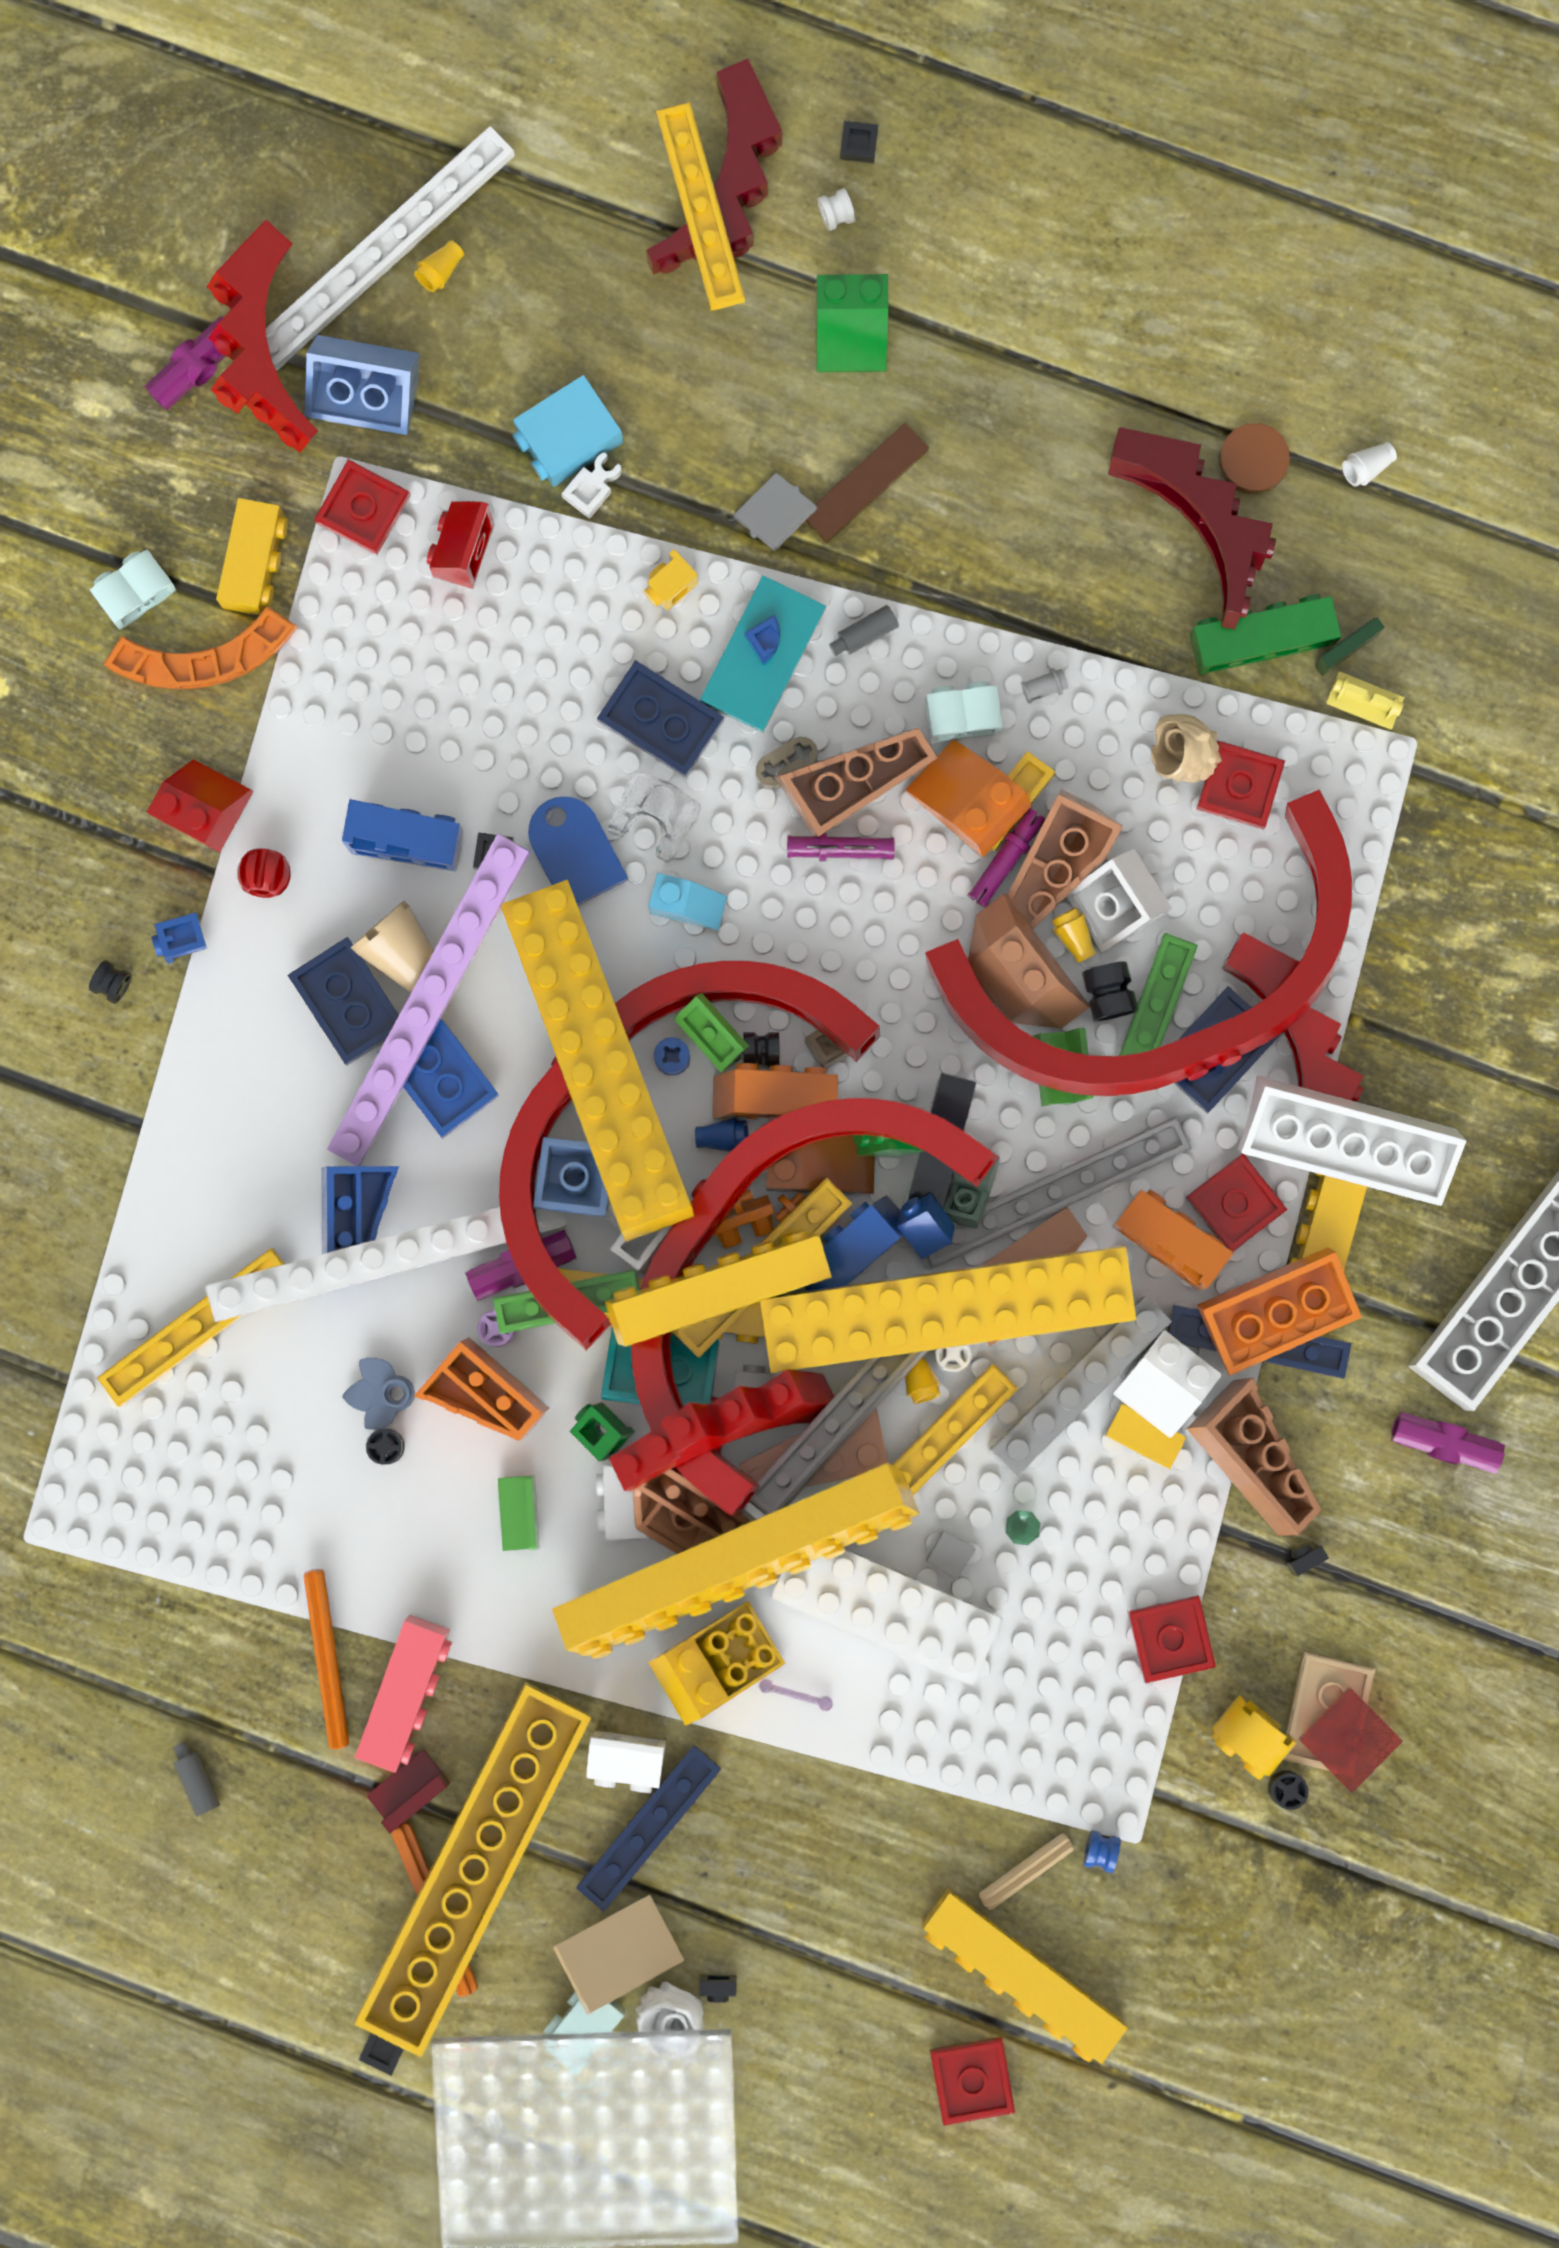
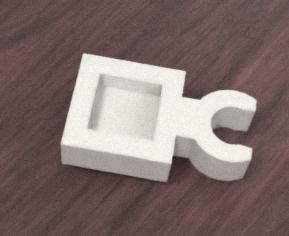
M604 452L596 458L595 470L592 473L583 467L562 493L563 499L589 519L612 493L611 488L606 483L618 479L622 472L620 464H617L611 471H605L602 468L603 464L608 460L607 454Z

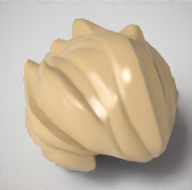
M1187 714L1164 715L1158 720L1155 726L1156 745L1151 747V760L1157 774L1166 779H1173L1177 782L1183 780L1189 783L1199 782L1200 780L1204 781L1214 774L1217 764L1222 761L1218 751L1219 746L1216 742L1218 737L1216 731L1210 730L1207 725L1195 716Z

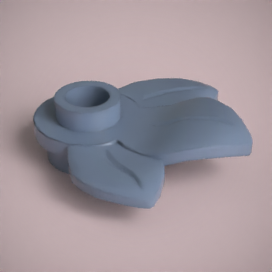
M363 1358L359 1360V1367L364 1379L350 1386L342 1397L353 1408L366 1412L364 1417L365 1429H383L392 1423L397 1412L407 1409L413 1403L415 1389L409 1379L396 1375L389 1362L378 1358ZM397 1386L401 1387L404 1392L402 1399L398 1401L391 1397L392 1389Z

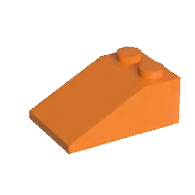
M955 739L939 753L937 759L931 762L905 790L906 793L982 858L1031 807L1025 790L1001 770Z

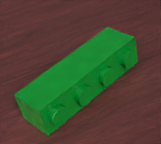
M1313 594L1299 600L1300 603L1288 606L1286 602H1277L1266 606V611L1252 613V610L1248 609L1246 618H1239L1235 630L1221 627V621H1218L1217 617H1209L1198 621L1197 626H1194L1189 636L1199 675L1336 645L1341 638V632L1332 596L1321 598L1320 594Z

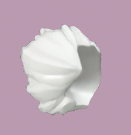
M667 1981L662 1982L660 1988L649 1987L647 1993H644L641 1997V2005L635 2009L638 2015L636 2022L639 2042L661 2056L686 2057L696 2054L700 2046L704 2027L702 2017L704 2012L701 2001L691 1993L683 1991Z

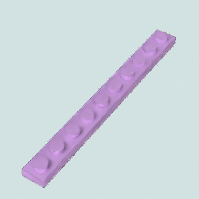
M501 834L496 835L327 1150L355 1166H361L531 851Z

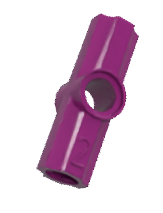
M222 316L217 318L194 341L190 339L180 344L172 353L170 363L144 386L153 399L166 411L193 386L200 387L209 381L217 370V364L226 357L208 339L217 324L223 319Z
M565 1229L542 1239L546 1251L557 1267L577 1258ZM509 1250L501 1253L499 1258L465 1272L467 1281L477 1301L509 1287L517 1288L525 1285Z
M1405 1412L1398 1413L1391 1431L1390 1441L1396 1444L1427 1452V1456L1456 1465L1461 1463L1493 1474H1497L1505 1455V1444L1470 1434L1467 1429L1442 1421H1437L1436 1423Z

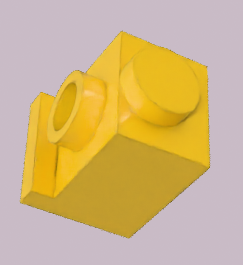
M675 549L669 553L670 562L667 565L663 562L652 570L649 574L650 580L647 582L648 587L643 590L644 595L655 607L661 604L667 612L699 584L698 574Z

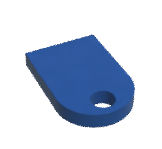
M556 797L544 802L536 809L531 817L528 829L532 849L551 885L568 880L578 906L629 880L596 815L587 804L572 797ZM555 808L562 809L566 813L565 822L560 826L549 825L546 821V816L550 810Z

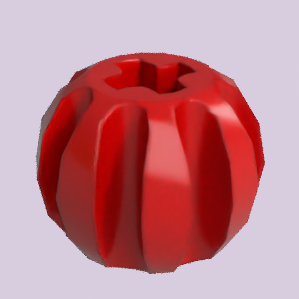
M257 848L247 851L240 859L237 867V879L242 889L248 894L261 898H273L281 895L288 887L291 879V870L286 857L281 853L271 849Z

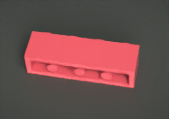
M412 1615L405 1619L355 1755L356 1759L394 1773L398 1771L402 1763L409 1764L416 1745L411 1743L410 1739L414 1729L421 1730L428 1710L422 1708L426 1695L433 1697L440 1679L439 1675L434 1674L439 1661L445 1663L453 1643L447 1640L450 1629Z

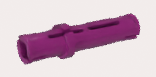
M1030 808L1022 816L1013 831L1006 834L1004 844L972 890L968 892L967 896L971 900L975 899L977 904L984 908L987 907L988 902L1022 853L1027 854L1029 851V843L1045 821L1042 815L1035 817L1038 812Z
M823 833L820 836H787V858H819V861L825 862L827 858L894 860V837H827V833ZM807 846H836L837 849L807 848ZM844 846L874 847V849H845Z

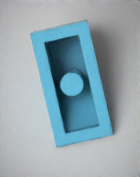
M657 873L648 908L649 913L652 915L719 931L727 896L693 881Z

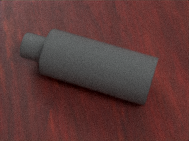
M885 605L837 632L839 638L831 642L829 647L835 656L844 651L851 655L899 627L898 621L890 607Z
M187 1742L173 1747L178 1759L173 1762V1765L195 1815L199 1816L220 1806L221 1804L198 1752L191 1753Z

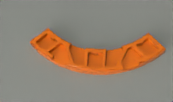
M266 606L259 617L248 628L234 637L235 639L219 647L186 654H174L146 648L121 636L103 665L131 680L158 688L174 690L207 688L230 682L261 666L287 643L298 626Z

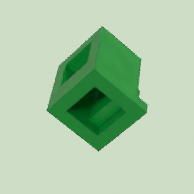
M603 1402L595 1405L589 1403L584 1406L574 1418L577 1423L569 1431L599 1462L615 1455L635 1432L631 1427H627ZM600 1424L607 1430L606 1433L601 1431Z

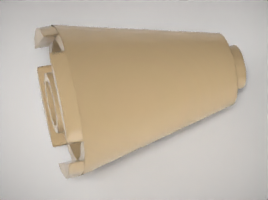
M405 900L351 946V949L409 992L413 991L434 952L413 911Z

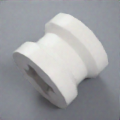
M845 188L837 190L834 196L827 197L824 195L817 198L821 217L828 231L836 229L840 223L850 224L855 222L854 209Z
M969 1345L935 1349L934 1351L936 1363L940 1368L948 1372H957L964 1369L969 1364L972 1356Z

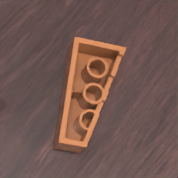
M915 728L774 777L811 835L820 836L936 760L937 756L920 729Z
M1254 1379L1233 1380L1186 1429L1278 1536L1299 1535L1322 1510L1301 1470L1296 1469L1288 1453L1291 1450L1285 1439L1280 1438L1272 1422L1274 1417L1268 1406L1263 1405L1257 1393L1259 1388Z
M877 1408L806 1487L855 1477L888 1463ZM800 1434L740 1463V1470L755 1482H758Z

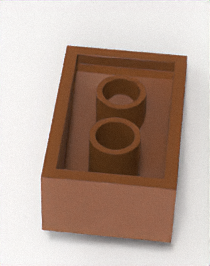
M768 1116V1123L780 1116ZM853 1135L816 1141L789 1153L768 1167L766 1191L811 1192L824 1178H828L842 1193L874 1194L875 1157L857 1156V1147L854 1144Z

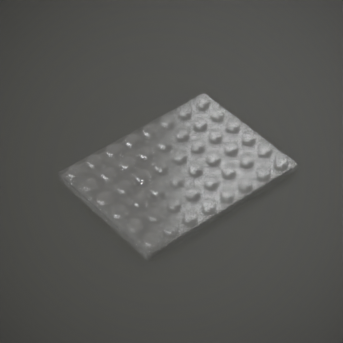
M731 2029L433 2038L432 2058L442 2248H588L738 2243Z

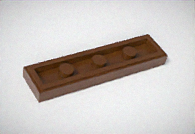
M904 423L815 504L817 510L805 522L827 544L929 451V447Z

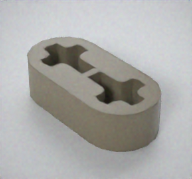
M797 737L762 757L756 765L758 783L766 789L781 787L778 781L773 780L772 777L764 778L762 776L765 773V765L770 764L772 768H775L784 763L785 767L778 771V775L812 764L817 761L818 749L816 744L807 737ZM798 746L802 750L808 748L811 750L808 753L807 762H803L801 758L791 763L788 761L796 755L795 748Z

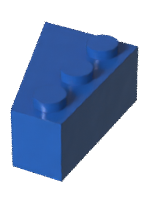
M349 799L342 842L349 852L354 855L456 872L463 829L460 823H455L456 819L451 816L436 814L433 818L421 815L420 812L411 809L397 810L380 804Z
M326 1166L321 1168L322 1254L376 1239L377 1230L383 1212L386 1209L391 1187L399 1166Z
M887 1195L871 1206L866 1201L849 1215L854 1221L844 1229L839 1224L823 1238L827 1242L823 1250L832 1277L804 1286L807 1291L848 1285L903 1237L897 1228L900 1209Z

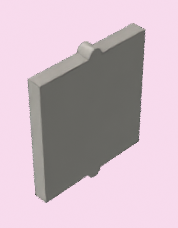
M775 473L734 514V517L750 531L752 538L758 537L775 552L817 510V507L801 493L799 486L793 487L778 473Z

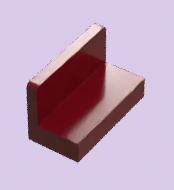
M422 1750L410 1759L408 1765L404 1764L396 1773H393L372 1790L367 1797L384 1818L380 1823L390 1834L447 1788L451 1782L428 1753Z

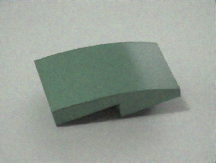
M1000 1157L978 1187L955 1171L953 1175L954 1186L943 1209L953 1223L978 1228L991 1193Z

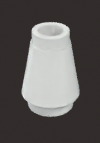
M1385 442L1349 454L1347 460L1342 464L1343 473L1347 481L1353 486L1367 485L1392 462L1396 461V451L1390 443Z

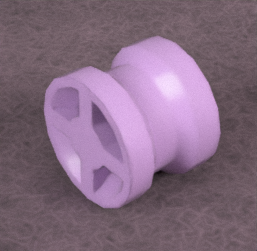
M495 1310L485 1313L478 1322L477 1330L479 1337L490 1346H505L515 1336V1332L499 1333Z

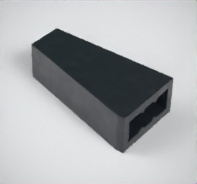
M941 1073L937 1081L930 1113L945 1119L964 1131L977 1082ZM919 1152L907 1201L915 1197L920 1199L931 1193L943 1209L953 1169L928 1152Z

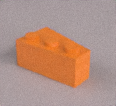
M740 1063L736 1064V1069L713 1076V1119H724L727 1116H744L746 1119L758 1120V1117L782 1116L804 1106L838 1099V1075L826 1074V1068L807 1067L804 1068V1073L792 1072V1066L773 1065L770 1066V1071L758 1070V1064Z
M1150 1189L1147 1193L1143 1190L1138 1191L1112 1227L1197 1291L1208 1288L1234 1252L1226 1248L1215 1236L1210 1233L1206 1234L1194 1226L1196 1223L1180 1211L1175 1213L1166 1207V1200Z
M470 1337L457 1344L414 1395V1397L442 1406L447 1411L463 1415L477 1421L480 1425L518 1441L527 1436L550 1409Z

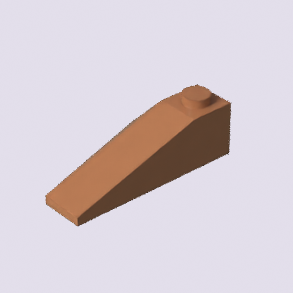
M1061 789L1007 894L1008 898L1032 929L1043 921L1065 897L1107 858L1123 827L1122 824L1093 804Z
M1065 1207L981 1266L1076 1252L1086 1239L1087 1234L1069 1208ZM999 1340L987 1342V1344L989 1345V1347H991Z

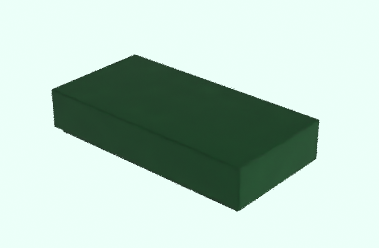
M1378 617L1373 618L1323 654L1316 663V669L1322 676L1378 637L1385 626Z

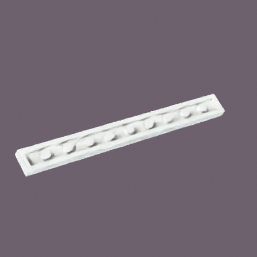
M491 126L266 328L267 342L276 371L515 156L514 150Z
M500 1207L206 1285L205 1289L214 1322L505 1244L506 1240L501 1222ZM536 1209L540 1234L568 1226L564 1212Z

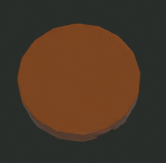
M1261 423L1240 426L1234 429L1223 443L1219 454L1222 474L1227 482L1237 484L1236 490L1241 492L1258 494V492L1269 491L1279 484L1287 472L1290 463L1289 447L1284 437L1273 427Z

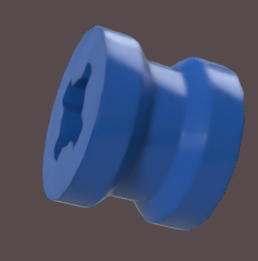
M665 1038L655 1047V1064L665 1075H679L689 1066V1049L678 1038Z
M1091 1830L1084 1852L1083 1866L1088 1868L1099 1866L1105 1872L1112 1874L1117 1864L1121 1838L1116 1836L1110 1838L1102 1837L1099 1832Z

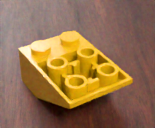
M749 1601L648 1662L685 1726L704 1718L786 1664Z

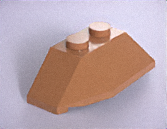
M1005 893L976 915L968 961L978 982L1008 1020L1015 1024L1062 1029L1090 1008L1088 1002Z
M676 1467L632 1490L635 1528L676 1554L757 1520L745 1509L740 1516H731L692 1485Z

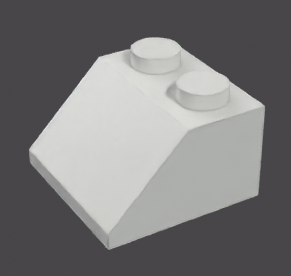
M1135 849L1109 860L1086 877L1067 896L1072 907H1077L1080 914L1084 913L1089 934L1102 953L1147 927L1172 909Z
M1163 1330L1146 1347L1113 1392V1395L1171 1438L1203 1402L1222 1374L1167 1331Z
M595 1730L590 1738L586 1778L594 1779V1785L615 1788L616 1782L630 1784V1790L651 1793L652 1787H660L666 1740Z

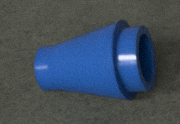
M737 1117L695 1128L697 1148L731 1152L742 1140L749 1136L747 1121H738Z

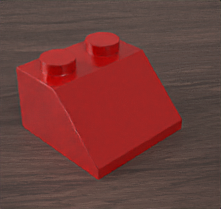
M451 501L448 512L443 511L441 513L437 531L441 533L437 545L431 544L426 563L430 565L429 568L434 578L470 589L474 588L495 525L488 503L482 501Z
M193 759L163 781L146 813L220 853L254 791Z

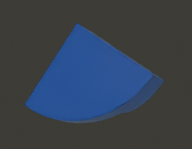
M775 614L744 633L747 641L763 665L774 656L780 641L779 623Z

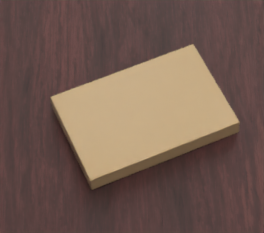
M1303 1651L1284 1734L1287 1736L1290 1733L1297 1743L1283 1760L1352 1776L1376 1669Z
M650 1895L553 1947L587 2015L685 1961Z

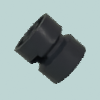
M1126 961L1109 963L1082 972L1086 992L1093 994V998L1089 1001V1006L1094 1022L1111 1020L1139 1011L1134 991L1127 988V985L1132 980Z

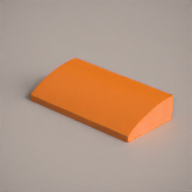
M1328 1247L1197 1305L1202 1320L1228 1375H1233L1362 1318L1337 1253Z

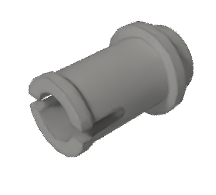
M1051 668L1048 674L1021 682V687L1028 704L1054 693L1062 695L1063 690L1068 689V683L1062 669L1055 671L1054 668Z

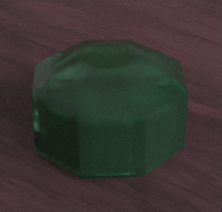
M1016 1510L1006 1518L1004 1532L1012 1543L1029 1545L1039 1537L1040 1522L1031 1511Z

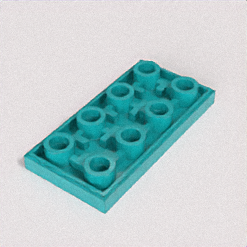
M763 575L700 698V702L764 733L826 610V606ZM775 614L779 623L780 641L774 656L763 665L747 641L744 633Z

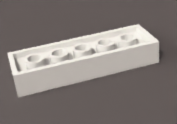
M1257 1075L1250 1111L1238 1149L1242 1154L1442 1206L1467 1140L1455 1128Z

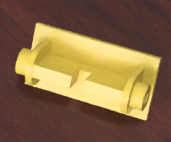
M1339 671L1326 704L1392 730L1397 716L1399 717L1404 706L1403 700L1405 697Z

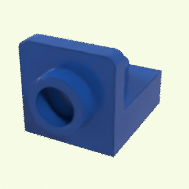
M196 912L154 924L157 935L151 936L155 952L157 957L164 955L168 964L174 963V958L207 949Z

